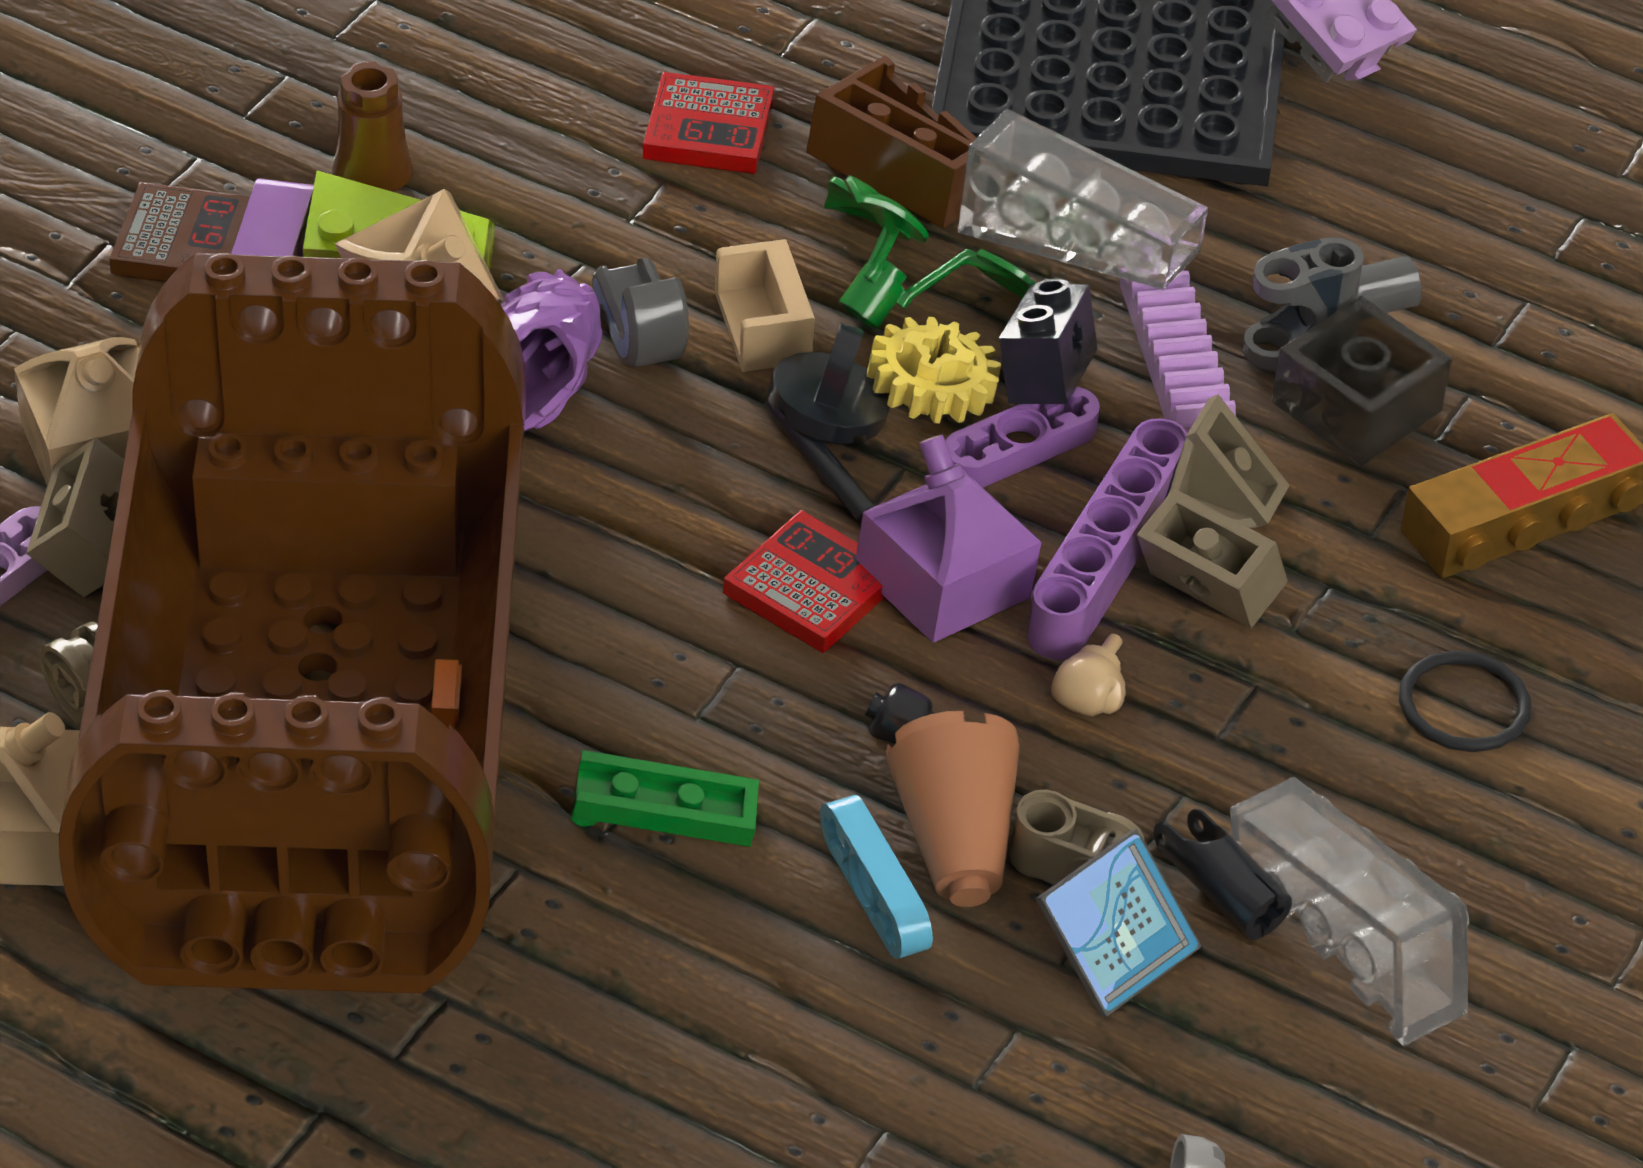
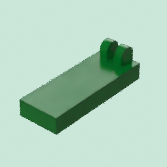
M582 750L574 786L571 819L576 825L582 827L592 826L598 821L750 847L756 829L759 780Z

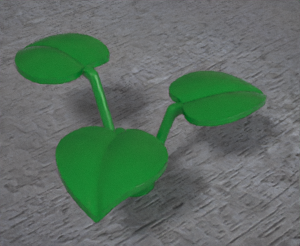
M849 175L844 181L837 177H832L827 184L828 195L824 209H832L859 216L879 224L882 228L868 262L839 300V304L846 311L873 329L877 330L895 304L906 310L916 296L962 265L977 267L987 277L1017 294L1022 299L1030 285L1036 284L1025 272L983 249H980L978 252L965 249L905 290L901 285L907 276L888 262L886 258L897 236L906 241H909L912 237L919 242L925 243L929 238L925 227L902 205L884 195H880L874 188L858 178Z

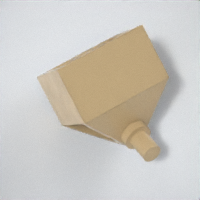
M445 189L335 243L341 258L428 260L433 262L461 263L486 286L499 303L504 301L451 193Z
M113 337L43 354L14 368L20 422L47 486L54 465L95 437L125 460L132 417V390L139 347L135 339Z
M52 712L46 713L32 724L20 723L15 727H0V884L64 886L59 859V831L71 761L78 745L80 730H65L61 718Z

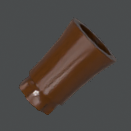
M377 62L354 64L349 72L341 75L340 79L341 89L337 97V145L332 174L395 192L405 186L413 174V165L405 136L402 93L398 88V77L392 68L382 67Z

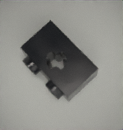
M1054 278L1030 285L999 337L1008 404H1068L1098 349L1089 284H1069L1064 279Z

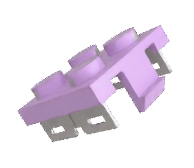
M1271 0L1273 4L1266 13L1269 20L1290 43H1295L1296 41L1300 43L1302 47L1300 51L1301 56L1325 83L1329 81L1334 72L1338 75L1348 70L1344 78L1346 81L1359 80L1380 70L1381 68L1377 63L1383 54H1388L1393 45L1397 47L1410 41L1417 30L1391 0ZM1277 13L1288 24V26L1290 27L1289 29H1287L1276 17ZM1313 54L1326 67L1325 71L1312 58Z

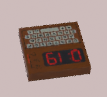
M139 182L109 258L111 274L167 282L172 274L195 253L231 254L250 196Z

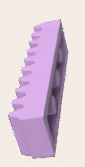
M1183 255L1125 260L1121 270L1120 288L1164 418L1178 423L1188 434L1207 400L1219 394L1236 416L1235 401H1230L1229 384H1224L1223 367L1218 368L1217 351H1212V336L1207 335L1206 319H1201L1200 303H1195V288L1190 287L1189 271H1184Z

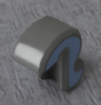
M645 257L639 258L637 264L609 270L607 266H599L592 277V288L600 305V318L609 325L611 339L621 362L627 367L632 368L681 358L686 351L689 337L688 308L681 280L677 278L660 280L654 263Z

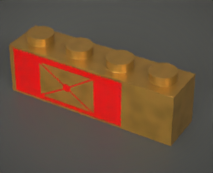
M1614 413L1602 416L1410 486L1408 488L1400 532L1441 579L1464 570L1477 569L1491 560L1518 550H1528L1539 542L1569 531L1581 530L1590 523L1619 512L1632 511L1643 504V444Z

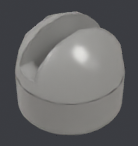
M1180 1134L1174 1144L1170 1168H1226L1224 1165L1225 1155L1223 1150L1211 1140L1200 1136Z

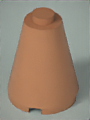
M946 711L915 719L903 725L895 732L896 744L893 748L889 744L887 745V764L936 893L942 898L950 900L956 906L973 907L987 902L990 896L997 892L1003 884L1020 753L1019 736L1014 725L998 715L984 713L985 724L965 722L964 711Z

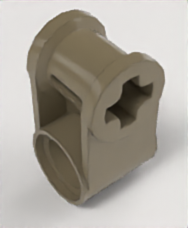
M1035 790L1024 795L1018 802L1008 854L1011 864L1017 871L1028 877L1056 884L1109 847L1108 836L1111 833L1116 835L1112 844L1131 830L1138 829L1143 840L1144 835L1136 824L1122 815L1106 813L1071 800L1055 791Z

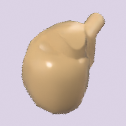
M1110 634L1102 646L1086 645L1078 653L1072 655L1061 664L1052 681L1051 693L1052 697L1062 707L1090 717L1100 713L1113 714L1120 709L1126 695L1125 681L1120 672V661L1115 655L1123 643L1121 637L1117 634Z

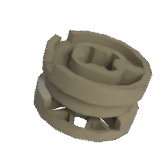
M93 621L72 630L69 640L59 638L42 646L39 654L45 680L54 698L63 711L79 725H81L97 630V623Z

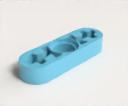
M851 795L823 804L820 809V821L827 846L890 955L895 959H900L930 949L933 935L927 910L862 799L858 795Z

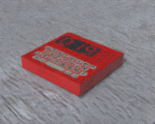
M663 72L643 141V159L756 174L774 104L775 86Z
M802 510L725 576L723 580L724 595L823 654L885 598L882 595L883 585L856 560L858 543Z

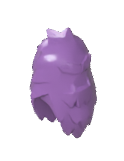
M562 269L556 270L554 275L547 272L527 275V284L505 295V302L501 304L519 338L525 361L527 399L524 431L532 428L539 429L552 422L561 413L568 399L586 382L588 373L587 362L593 358L602 341L600 305L595 291L588 284L583 283L579 285L576 280L567 276Z

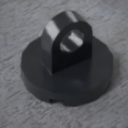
M840 323L830 354L822 352L796 353L782 359L774 369L768 386V401L774 411L776 406H778L785 413L783 421L792 429L810 438L833 444L853 443L855 436H863L865 434L867 435L866 440L877 436L890 410V407L887 405L889 393H874L872 388L875 379L867 377V369L854 362L864 330Z

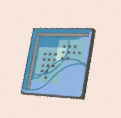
M1138 829L1128 832L1035 898L1101 1017H1107L1202 947Z

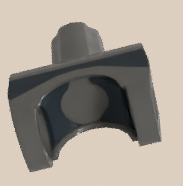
M1338 237L1322 238L1300 243L1266 255L1255 265L1252 286L1262 299L1284 305L1273 314L1261 318L1258 323L1251 325L1245 331L1242 347L1244 357L1251 364L1268 371L1308 368L1342 358L1347 353L1353 321L1415 307L1420 304L1422 285L1419 271L1414 261L1409 256H1403L1363 265L1364 255L1362 250L1355 243ZM1279 274L1292 281L1279 284L1269 281L1266 276ZM1256 343H1272L1282 350L1266 351L1259 348Z

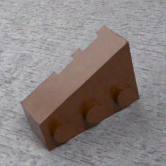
M886 55L816 94L806 150L807 154L824 162L835 172L860 179L874 188L880 195H884L913 211L924 221L936 224L942 228L977 208L989 148L948 111L940 112L938 115L924 102L926 92L917 83L908 84L907 87L894 75L895 64Z

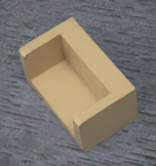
M787 240L719 248L716 252L715 295L741 371L747 372L776 368L784 358L796 353L813 352L815 317Z

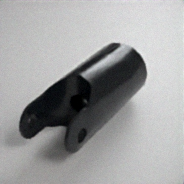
M1197 808L1193 809L1187 817L1188 828L1197 841L1182 837L1167 822L1162 821L1156 824L1153 834L1158 848L1247 939L1257 940L1260 937H1265L1275 930L1287 917L1293 901L1291 895L1204 811ZM1199 820L1202 822L1203 829L1199 825Z

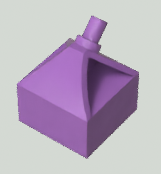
M943 434L919 443L930 473L924 477L926 485L863 512L856 560L883 585L882 595L932 643L1031 598L1042 543L962 469L961 464H953Z

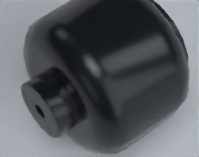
M894 683L887 689L884 696L877 692L874 693L864 715L873 719L869 727L870 734L873 737L896 744L895 732L903 725L923 716L935 714V712L932 711V701L926 695L904 684Z

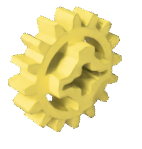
M908 317L904 319L902 329L888 324L885 327L883 336H875L867 369V377L875 379L872 388L874 393H890L887 402L889 407L894 408L902 404L908 406V417L915 419L920 414L929 415L930 413L933 423L940 424L942 415L949 414L955 421L960 423L964 422L966 411L980 416L983 414L985 403H993L999 382L1001 363L993 360L995 353L993 346H978L980 334L977 332L967 335L961 334L959 323L953 321L949 325L940 324L938 326L935 317H928L926 325H918L916 321Z

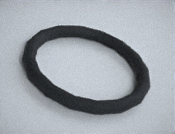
M1453 650L1431 654L1413 664L1400 682L1399 704L1407 722L1426 739L1448 749L1468 752L1498 749L1518 738L1531 718V697L1522 679L1504 663L1481 653ZM1455 663L1478 666L1498 675L1512 688L1518 701L1517 717L1509 728L1495 736L1476 739L1452 736L1432 727L1418 714L1412 701L1413 686L1423 673L1436 666Z

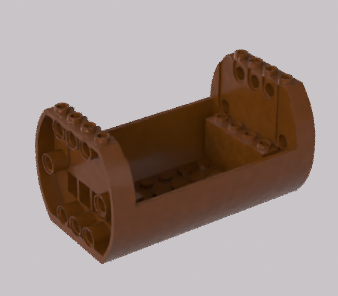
M195 253L162 286L149 309L143 325L132 390V417L78 745L71 761L59 831L61 875L65 893L75 917L86 934L108 958L144 985L423 994L443 980L461 963L474 946L483 928L489 909L527 396L525 361L514 327L494 295L461 263L433 262L428 260L402 261L364 258L345 259ZM322 623L337 626L330 633L321 634L309 630L312 626ZM436 659L459 660V665H462L459 722L455 725V729L450 724L448 729L432 714ZM316 670L332 673L328 679L321 681L308 680L303 677L305 674Z

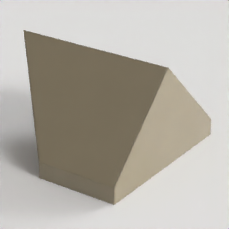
M1219 394L1207 400L1186 436L1169 493L1175 488L1248 528H1256L1269 523L1290 485Z

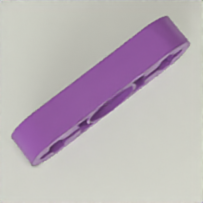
M1076 387L1068 404H1019L952 433L945 442L953 464H961L962 469L983 488L1089 442L1097 432L1099 401L1090 391ZM1021 431L1032 434L1036 440L1030 443H1017L1008 439L1006 435L1011 432Z

